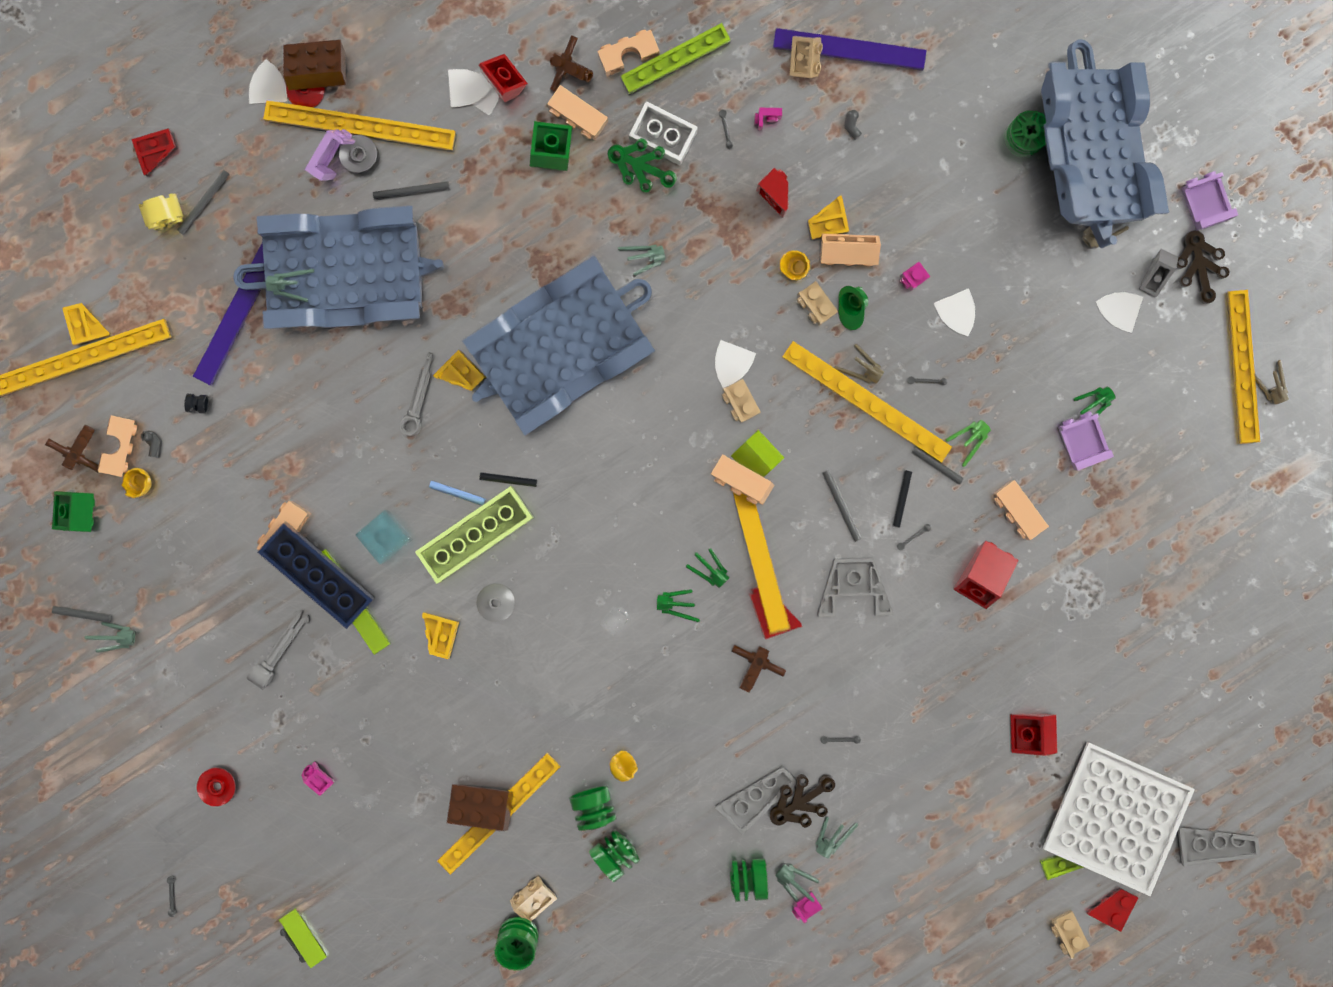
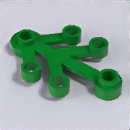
M643 138L626 147L616 144L608 149V158L612 163L618 165L625 184H632L636 174L640 183V189L643 192H649L653 184L649 179H646L643 171L660 178L661 184L667 188L672 187L677 181V176L673 171H663L646 163L654 159L660 160L663 158L665 150L661 146H657L652 152L635 158L628 154L637 150L642 152L647 148L648 143ZM638 143H643L644 147H640ZM615 151L619 152L620 156H617ZM656 151H660L661 155H657ZM626 163L632 165L635 174L628 170ZM667 175H670L673 179H668ZM626 176H630L632 180H628ZM643 184H648L649 188H645Z

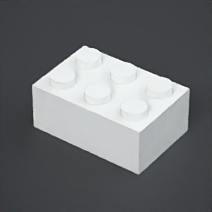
M646 101L629 134V141L636 143L638 139L643 138L648 143L646 149L651 152L657 146H661L665 150L663 158L681 166L697 134L698 127ZM638 143L639 146L644 147L643 143ZM657 150V155H661V152Z

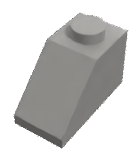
M1160 249L1152 261L1140 289L1157 297L1176 270L1178 256Z

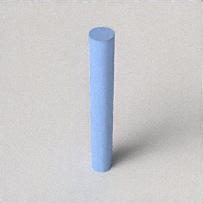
M431 481L429 485L431 489L479 505H484L486 501L485 498Z

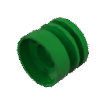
M1027 110L1020 113L1009 124L1005 132V143L1014 155L1030 157L1035 155L1046 144L1044 124H1046L1045 116L1040 112ZM1028 129L1032 130L1031 135L1027 134Z
M607 786L584 790L569 797L572 810L582 811V813L575 816V821H581L577 824L579 831L598 829L617 819L615 813H610L614 810L613 806H604L605 803L611 800Z
M614 829L610 832L613 839L609 836L604 837L608 845L607 847L598 842L589 850V853L602 872L611 881L616 882L625 874L621 865L623 864L631 869L633 867L631 861L637 864L640 858L630 841Z
M765 858L752 859L751 868H747L745 860H742V869H738L737 860H732L730 882L735 902H740V893L743 892L745 901H748L749 892H753L755 901L768 900Z
M521 917L510 918L503 922L495 945V957L502 967L518 971L532 964L535 959L539 936L537 927L530 920Z

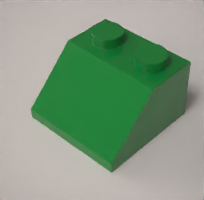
M534 121L529 166L568 171L572 126Z
M54 491L52 529L91 532L94 524L92 517L95 506L94 494Z

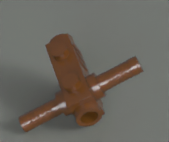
M571 35L564 53L562 52L561 55L554 53L550 58L551 65L556 67L555 78L550 87V90L554 92L558 89L563 75H566V73L586 82H590L593 77L592 70L572 60L573 57L571 55L578 40L576 36Z
M84 425L72 447L67 446L66 448L51 439L47 440L46 446L63 454L62 456L65 457L61 464L62 466L72 470L75 464H82L98 473L99 464L85 458V455L82 454L95 431L92 427Z
M736 645L733 646L731 652L747 659L750 663L742 679L740 689L750 693L762 669H768L782 677L785 675V669L769 662L770 660L767 659L769 650L759 646L756 653L753 651L750 653Z

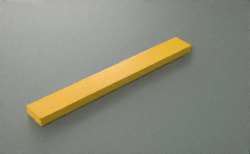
M1248 290L1228 291L1239 444L1260 442L1249 295Z
M732 492L770 634L789 630V623L757 507L746 500L748 496L742 493L739 496Z
M548 752L509 790L513 791L510 816L561 767ZM471 827L437 862L451 875L496 830Z

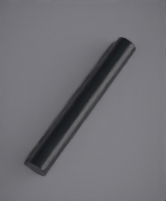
M905 470L893 522L894 527L900 528L912 476L911 471Z
M480 472L479 480L537 487V479Z

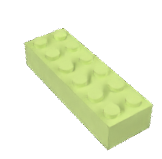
M510 486L415 551V553L436 584H438L527 524L534 517L515 489Z

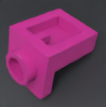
M759 107L758 113H755V125H758V130L763 128V119H766L767 122H778V120H781L782 108Z
M917 262L900 275L902 278L900 281L906 289L909 288L912 291L927 280L930 275L922 264Z
M316 762L306 766L301 774L303 782L319 796L334 783L333 779L324 773Z
M812 891L809 894L814 898V902L803 896L793 903L794 910L792 912L798 921L802 920L804 924L808 922V918L823 909Z

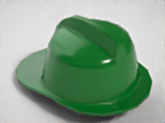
M845 286L839 292V319L842 325L849 330H857L864 322L865 309L868 306L869 300L862 287Z

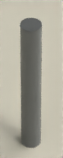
M917 446L913 449V454L956 483L960 484L963 481V477Z
M53 606L52 608L53 614L107 623L111 621V615Z

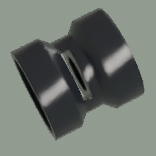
M190 393L186 394L184 402L185 412L193 413L198 411L201 414L207 413L209 406L208 395L195 396Z

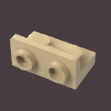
M793 36L790 76L818 77L821 70L820 54L823 49L820 37Z
M816 281L797 294L798 303L802 308H807L810 313L808 316L814 324L817 323L820 326L838 313V310Z
M744 379L723 388L724 393L721 395L726 404L730 403L733 409L730 412L735 421L739 420L741 424L761 413Z
M537 876L529 881L527 886L520 892L516 893L510 900L514 912L521 918L532 921L551 905L557 897L543 884L542 879Z
M1072 910L1051 920L1053 924L1051 930L1056 938L1059 937L1061 941L1059 946L1064 955H1068L1072 959L1075 957V953L1090 947Z

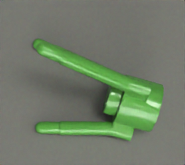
M980 420L978 423L974 421L968 427L946 438V441L949 442L972 429L971 434L973 436L964 443V447H967L975 439L979 440L962 464L963 467L968 464L983 441L988 438L987 434L991 431L990 427L983 420Z

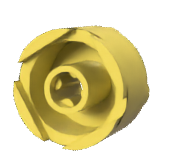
M175 193L169 194L170 198L165 199L162 195L143 201V204H138L145 226L149 230L165 228V223H172L173 225L183 222L182 217L184 216Z

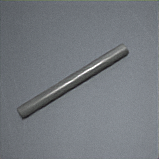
M223 170L177 229L180 233L184 234L228 178L230 175L228 172Z
M449 181L376 191L373 192V198L381 199L450 189Z
M830 470L823 472L854 542L860 540L861 536Z

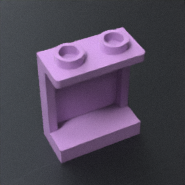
M344 129L327 130L305 170L320 181L333 180L337 173L330 169L328 165L341 144L355 143L356 140L351 138L352 134Z
M1214 171L1204 175V179L1198 180V178L1188 180L1186 181L1187 185L1181 188L1197 231L1238 216L1236 208H1231L1221 180V177L1224 176L1223 172L1216 174Z
M1091 411L1083 415L1081 414V418L1075 421L1073 418L1062 422L1063 425L1058 427L1073 469L1077 471L1114 457L1112 450L1107 446L1097 419L1099 416L1097 413L1092 414Z

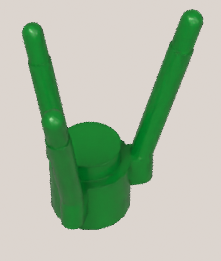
M1107 386L1103 389L1099 387L1094 391L1075 397L1073 400L1078 401L1096 395V401L1083 409L1080 414L1083 415L1099 404L1102 406L1096 412L1099 416L1107 407L1112 405L1111 402L1116 399V396L1112 389Z
M709 548V552L719 569L716 568L714 570L696 552L694 555L711 572L709 575L711 578L688 564L686 568L708 581L712 586L716 585L720 588L729 579V576L726 574L728 571L723 567L711 548Z
M691 589L670 593L663 592V595H658L657 610H662V613L700 622L698 618L669 610L673 609V606L695 607L694 603L673 602V598H670L672 596L692 593Z

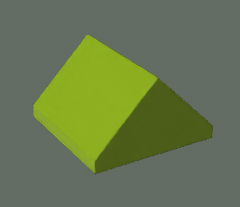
M759 430L731 455L737 463L762 477H765L784 459V456Z

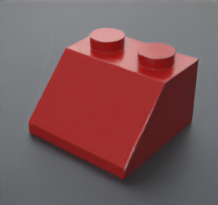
M505 54L481 62L478 65L481 73L504 102L516 98L528 84Z
M774 168L758 183L756 192L783 218L788 210V177L782 170Z
M1040 713L1011 714L1012 753L1042 756L1056 754V715Z

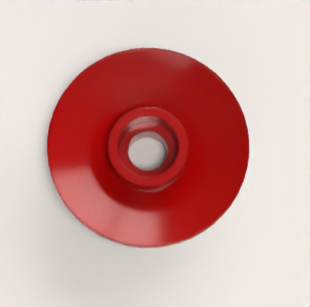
M287 87L286 92L288 99L293 105L314 108L323 100L325 87L309 88L304 92L301 89L288 90Z
M208 769L201 774L197 781L198 796L207 805L222 806L228 803L234 796L236 789L235 780L225 769ZM216 783H220V789H216Z

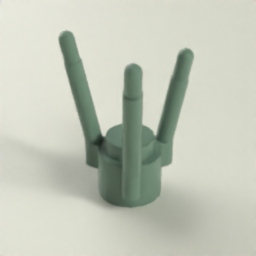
M662 245L618 247L619 251L648 250L647 253L627 257L628 261L649 257L650 262L653 261V263L634 272V276L661 265V261L665 260Z
M314 269L267 276L266 289L267 291H273L274 295L308 302L306 298L281 290H284L285 285L298 284L297 281L285 280L284 278L313 273Z
M101 622L102 625L121 630V632H117L116 636L84 637L86 640H116L117 643H120L96 649L95 651L98 653L120 648H130L135 642V631L130 630V627Z
M825 817L820 836L815 843L818 845L816 851L829 859L831 854L834 855L840 845L858 827V823H855L835 844L834 842L844 828V825H840L831 840L825 838L823 841L829 817Z
M784 864L775 875L778 878L777 881L783 885L796 902L798 898L787 884L791 883L806 898L814 902V898L793 880L796 876L793 873L799 874L815 883H819V880L796 869L791 864L789 866Z

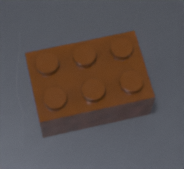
M341 39L283 45V77L288 90L346 85V60Z
M452 784L447 823L508 831L513 791Z

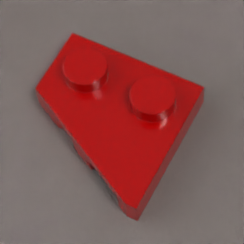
M169 128L132 139L143 175H148L176 148Z
M1119 887L1111 896L1100 901L1101 903L1095 908L1089 909L1087 914L1121 932L1138 897Z

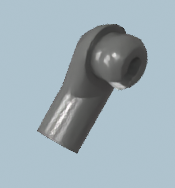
M851 110L845 115L844 127L854 139H857L862 134L856 127L859 113L856 110Z
M150 430L143 431L141 439L150 446L148 456L158 458L160 439Z

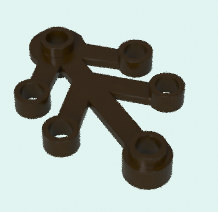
M1193 230L1186 235L1185 243L1187 246L1178 258V261L1179 259L1184 261V265L1181 266L1177 262V268L1182 269L1187 266V259L1192 251L1194 252L1195 259L1185 275L1179 279V284L1182 287L1190 286L1192 284V277L1198 270L1202 287L1198 297L1201 303L1209 304L1215 300L1216 293L1210 288L1206 268L1214 272L1220 279L1228 277L1230 271L1227 267H1220L1205 258L1202 250L1210 253L1213 259L1221 260L1225 257L1224 249H1216L1205 242L1203 233ZM1194 236L1198 238V243L1193 241ZM1216 251L1221 252V257L1216 256ZM1221 269L1226 272L1225 276L1220 274ZM1183 278L1188 279V284L1183 283ZM1207 292L1211 294L1210 299L1206 297Z
M804 774L798 775L793 800L788 806H786L787 798L792 796L793 791L789 785H783L780 788L781 794L778 806L774 807L769 815L771 822L778 826L786 822L800 823L802 827L807 828L812 823L811 818L807 814L799 816L791 813L795 810L816 813L819 817L826 816L828 810L824 804L815 805L808 802L823 792H831L835 788L833 778L829 775L822 776L819 779V785L802 796L804 787L808 785L809 780ZM801 779H805L804 783H799ZM827 783H831L829 787H825ZM785 789H789L787 794L783 793ZM824 808V811L819 813V810ZM778 815H783L780 819H777ZM804 819H808L806 823H802Z

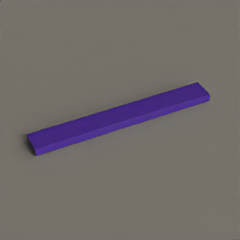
M780 28L775 30L773 49L792 51L793 36L820 37L823 45L821 56L924 70L927 52L924 49Z
M263 242L251 264L264 263ZM264 271L247 272L243 282H265ZM238 288L193 377L208 385H212L261 290H243Z

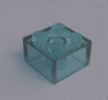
M384 510L355 534L379 564H384L413 540L389 510Z

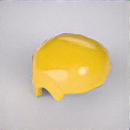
M788 251L783 254L780 260V270L791 280H801L807 276L810 270V260L800 251Z
M141 468L128 470L123 476V483L121 484L126 491L125 495L131 498L144 496L150 491L152 485L149 474Z
M620 751L610 760V771L615 779L620 782H626L634 778L638 767L630 753Z

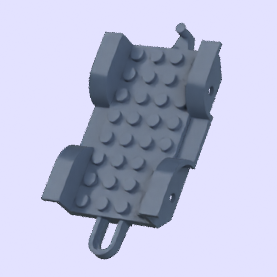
M1078 39L1068 46V69L1066 68V62L1049 63V71L1046 73L1041 89L1046 118L1044 131L1050 169L1054 171L1061 215L1071 224L1090 226L1098 246L1104 248L1117 243V238L1111 236L1113 224L1142 221L1155 214H1168L1169 208L1163 175L1157 165L1145 162L1140 125L1146 120L1150 108V92L1145 62H1130L1120 69H1096L1091 45L1083 39ZM1076 49L1082 52L1085 69H1078Z
M413 206L367 209L359 211L358 214L348 215L283 214L257 216L258 234L262 236L264 263L241 265L235 270L233 278L235 284L243 290H266L267 311H263L264 329L307 326L332 328L369 325V323L379 321L420 319L419 308H422V277L443 270L444 264L440 259L431 260L420 257L417 224L413 220ZM314 269L313 273L284 278L285 280L297 281L298 284L285 285L284 290H281L306 298L308 302L274 295L273 291H267L266 289L267 276ZM264 271L265 282L244 283L242 280L243 274L247 272Z
M593 255L561 277L544 285L510 307L502 315L462 340L487 376L473 393L472 400L478 402L482 398L498 394L523 434L526 435L559 414L572 401L601 382L617 376L644 359L655 350L635 322L631 312L650 299L652 294L650 284L643 279H634L620 289L615 290L604 273L602 266L595 255ZM642 286L644 294L625 306L620 297L634 287Z

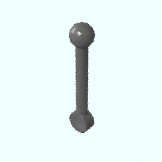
M722 109L719 111V116L722 117L727 140L726 147L732 148L733 142L730 140L725 117L727 112Z
M911 376L907 379L909 384L919 382L946 385L948 382L946 378L941 380L915 379Z
M926 524L922 530L905 542L898 543L897 548L903 550L908 543L924 532H929L931 525Z
M822 736L821 743L854 742L859 744L861 738L859 736L854 738H827Z
M173 876L167 878L170 900L168 915L170 917H174L176 914L173 902V883L175 882Z
M281 929L280 935L286 938L298 954L299 961L301 963L306 962L286 930Z

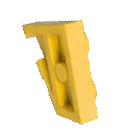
M842 195L838 196L833 202L808 220L811 240L820 239L822 234L849 233Z
M82 303L62 308L73 345L110 337V333Z
M458 350L433 375L437 379L445 380L470 391H473L486 378L461 350Z
M423 612L422 618L426 626L425 634L428 639L429 654L450 659L459 622Z

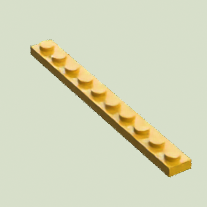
M266 100L263 117L265 121L326 131L344 129L352 135H364L369 138L453 151L456 135L455 130Z
M161 319L1 374L0 397L172 338L165 319Z
M792 341L782 358L940 463L943 462L951 450V445L796 342Z

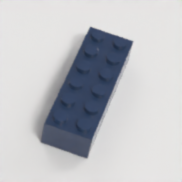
M286 521L257 552L346 629L374 598Z

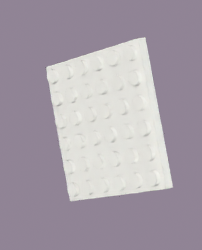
M1087 742L1042 849L1151 896L1195 789Z

